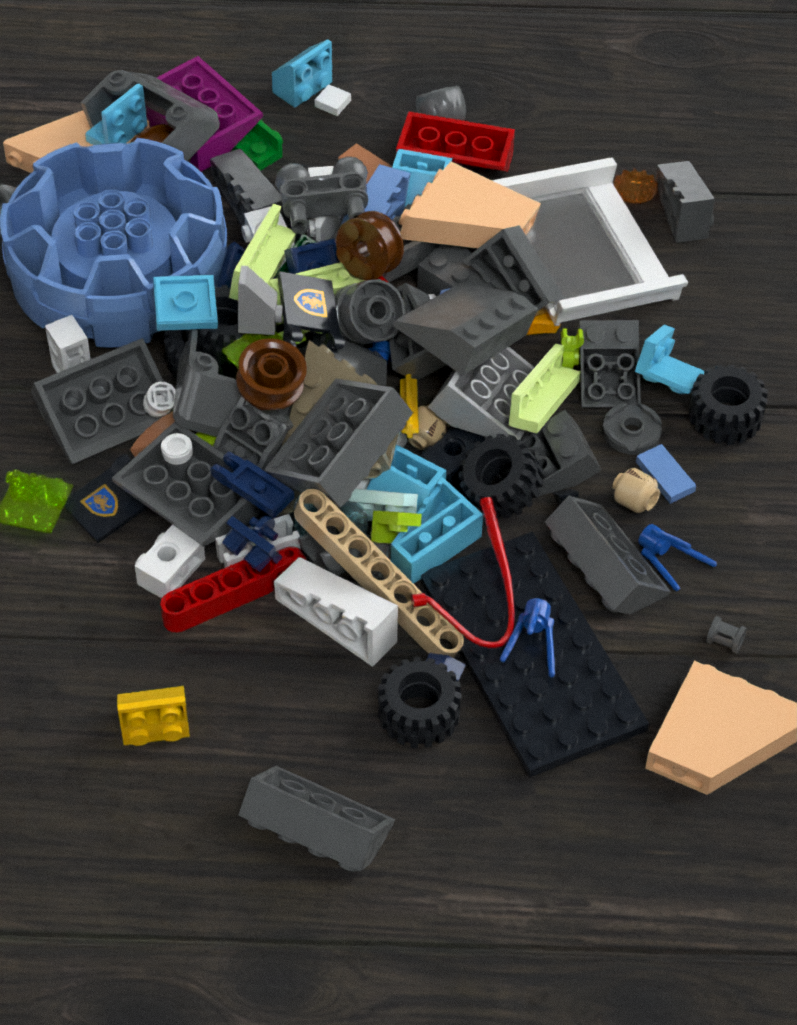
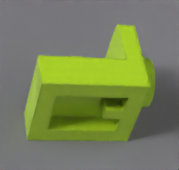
M373 510L371 541L392 543L400 532H408V526L421 527L422 514Z

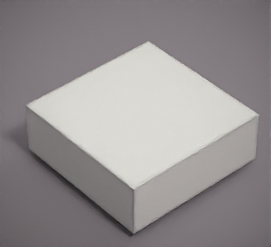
M328 84L315 99V107L338 116L350 103L351 93Z

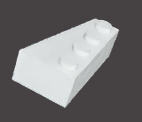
M300 557L274 581L275 599L372 667L397 643L398 605Z

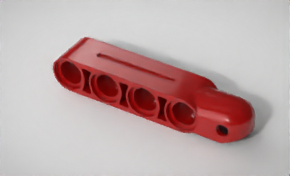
M284 547L276 551L282 555V559L278 564L270 561L260 572L251 567L245 560H242L168 592L162 597L160 603L164 627L171 632H182L271 593L275 589L274 581L299 557L306 560L304 554L297 547Z

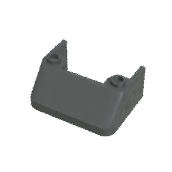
M124 70L113 71L81 101L91 129L102 120L101 113L103 110L139 83L143 86L145 106L165 116L168 125L175 129L162 143L182 151L185 161H188L220 126L217 112L214 109L148 74Z
M192 329L178 362L173 418L179 426L185 429L217 437L222 424L229 417L232 408L237 405L241 394L238 391L236 379L218 374V363L211 355L196 351L198 330ZM292 405L279 411L289 417Z

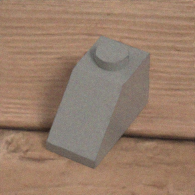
M241 265L238 283V333L275 335L276 323H282L283 305H277V292L248 266Z

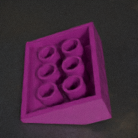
M199 56L157 77L162 82L217 112L220 122L218 130L190 160V164L195 166L200 172L211 167L210 158L230 152L263 118V113ZM145 106L146 117L150 127L160 124L168 125L165 116Z

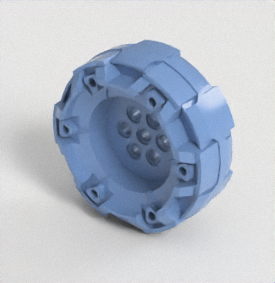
M137 138L134 142L128 144L110 143L85 147L80 146L76 142L64 146L34 162V171L16 188L9 202L2 205L0 228L2 254L6 272L11 280L14 296L19 306L42 329L45 328V325L73 315L87 338L94 340L96 347H122L141 338L144 339L145 343H149L154 333L160 332L157 331L153 277L213 275L214 286H218L227 253V227L223 215L221 195L218 187H212L203 173L184 160V153L169 145Z

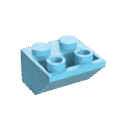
M327 39L313 45L273 71V93L295 108L332 83V42Z
M398 149L392 168L411 173L405 207L413 203L414 197L417 194L422 195L428 182L433 183L438 170H444L450 161L452 162V158Z
M396 444L391 469L382 472L376 478H372L366 490L418 494L417 513L422 507L424 499L429 497L437 487V482L440 478L443 477L446 480V470Z

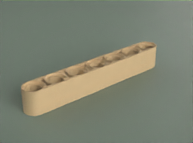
M307 489L300 495L294 510L298 523L365 590L398 605V624L428 654L436 653L449 655L454 658L463 646V635L430 604L412 607L411 595L422 592L323 492L317 489ZM304 504H313L318 511L310 512L304 507ZM334 526L339 530L340 534H331L326 527ZM355 548L359 550L362 557L352 556L349 549ZM371 571L381 572L385 580L375 579ZM394 594L404 595L407 603L398 602ZM417 616L427 618L430 626H422L417 621ZM439 639L448 640L452 644L453 649L449 650L442 647Z

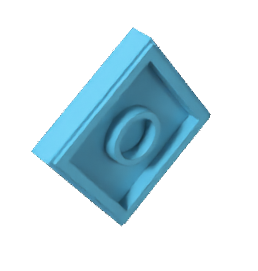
M213 275L153 277L157 331L218 329Z

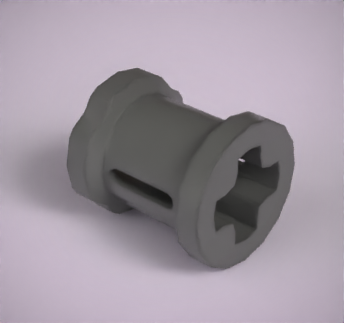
M716 616L709 629L706 642L709 644L715 642L731 648L732 653L737 654L743 644L747 627L741 626L738 628L723 622L721 617Z

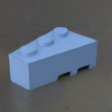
M379 164L367 183L369 201L365 212L378 211L388 216L391 220L396 216H400L405 208L411 173ZM348 214L344 216L341 225L349 220Z

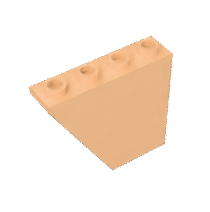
M84 110L6 139L3 142L6 162L13 167H18L32 173L34 171V162L57 149L76 142L80 146H93L86 141L85 133L90 130V126ZM147 120V127H145V129H144L143 131H145L146 129L150 128V126H149V121H148V120Z
M450 161L444 170H438L433 183L428 182L422 195L415 197L410 210L405 209L399 220V225L402 226L400 233L404 240L478 249L505 228L520 225L525 235H527L534 226L541 203Z
M694 661L649 749L645 769L708 795L797 742V702L781 697L772 690H764L752 685L740 677H733L718 671L711 665H704Z

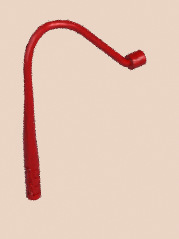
M484 497L480 500V505L503 577L507 597L508 625L504 636L496 642H489L475 637L434 599L426 596L425 593L412 594L411 603L412 607L430 604L471 642L486 648H498L509 640L513 632L515 623L513 588L491 497Z

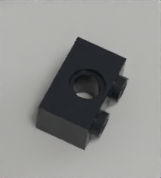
M459 428L450 429L435 445L428 446L421 454V457L445 469L447 482L460 484L461 480L458 478V472L462 471L460 467L461 460H466L467 456L465 453L468 449L472 451L475 448L474 444L477 441L484 442L485 438L479 434Z

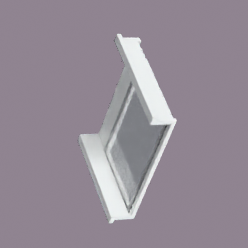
M613 157L492 180L541 203L534 226L526 236L565 296V299L559 300L557 305L547 311L555 326H559L561 322L667 299H672V301L679 300L682 288L688 284L683 274L668 277L612 182L617 167Z

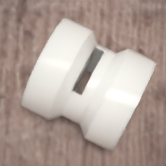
M161 381L151 385L143 399L145 411L150 416L156 418L169 414L174 406L176 391L174 387L167 382Z

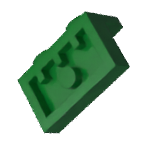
M261 119L231 151L241 148L261 171L283 157V139L277 131L272 130Z

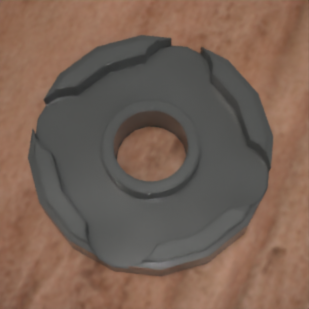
M621 403L612 407L606 413L602 431L604 439L610 447L621 453L637 455L658 445L662 435V422L658 414L646 405L638 403L635 406L630 405V403ZM628 425H635L639 428V430L630 431L625 427Z

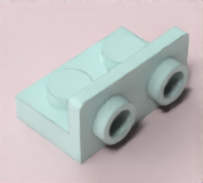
M355 489L348 501L356 502L357 520L372 521L373 510L416 513L418 494Z

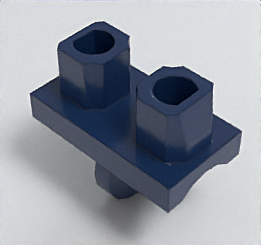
M233 516L227 521V525L231 529L225 536L222 544L237 556L247 543L253 548L244 560L255 570L260 572L270 561L278 564L282 559V555L275 551V546L266 540L268 538L271 541H275L278 537V533L273 530L275 520L270 516H264L260 520L252 517L249 525L254 528L253 530Z

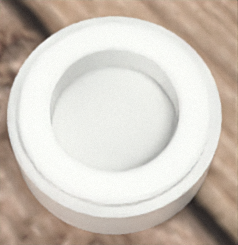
M180 433L167 436L161 443L164 460L175 465L187 462L193 454L190 438Z

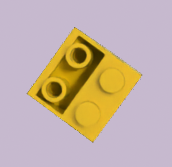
M184 686L117 694V708L124 745L141 746L148 742L162 740L177 741L181 738L190 737Z

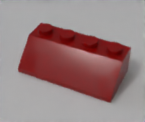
M409 111L396 147V152L398 149L443 156L452 158L453 163L508 172L514 152L515 129Z

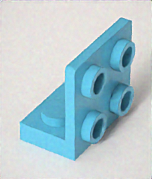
M139 83L103 110L101 113L102 120L85 133L86 141L92 145L127 143L135 135L142 132L147 127L143 86Z
M664 324L645 340L635 372L642 374L643 378L647 381L660 382L670 386L669 388L673 392L690 394L698 375L704 374V371L669 356L675 340L672 339L675 329Z

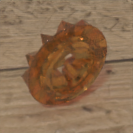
M633 168L631 172L623 170L621 175H616L614 186L622 200L629 203H644L654 198L657 193L658 183L655 182L654 175H647L646 170L638 172Z

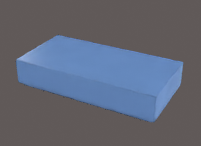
M662 444L637 455L636 463L644 473L657 480L658 489L670 504L695 492L696 484Z

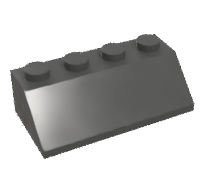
M568 496L545 521L552 531L550 533L551 537L569 553L567 557L570 562L583 571L586 575L584 579L587 584L600 593L603 597L601 600L603 605L611 612L630 615L667 597L671 593L603 505Z
M274 766L251 778L238 816L247 819L248 824L252 827L262 830L269 829L277 833L278 838L281 840L306 846L311 854L318 857L332 858L338 861L340 867L353 872L361 871L372 863L395 822V819L278 766Z

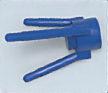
M654 524L648 525L639 537L638 543L644 547L641 554L651 561L675 591H679V585L656 558L655 554L663 555L672 546L712 567L717 566L716 561L691 549L690 543L664 532Z
M538 598L527 601L524 613L519 614L517 625L500 657L501 662L506 661L524 626L529 635L545 629L548 675L550 677L555 676L554 619L550 617L551 606L547 601Z

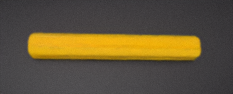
M406 374L405 379H400V397L412 410L413 414L406 422L401 433L407 434V438H413V434L419 433L417 379L411 378V374Z

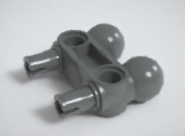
M347 156L334 164L332 174L310 177L307 169L300 164L289 163L284 165L277 172L275 184L281 194L283 213L286 217L290 218L292 231L297 234L305 233L308 230L307 218L348 213L350 220L365 212L369 199L366 184L368 172L364 163L356 157Z

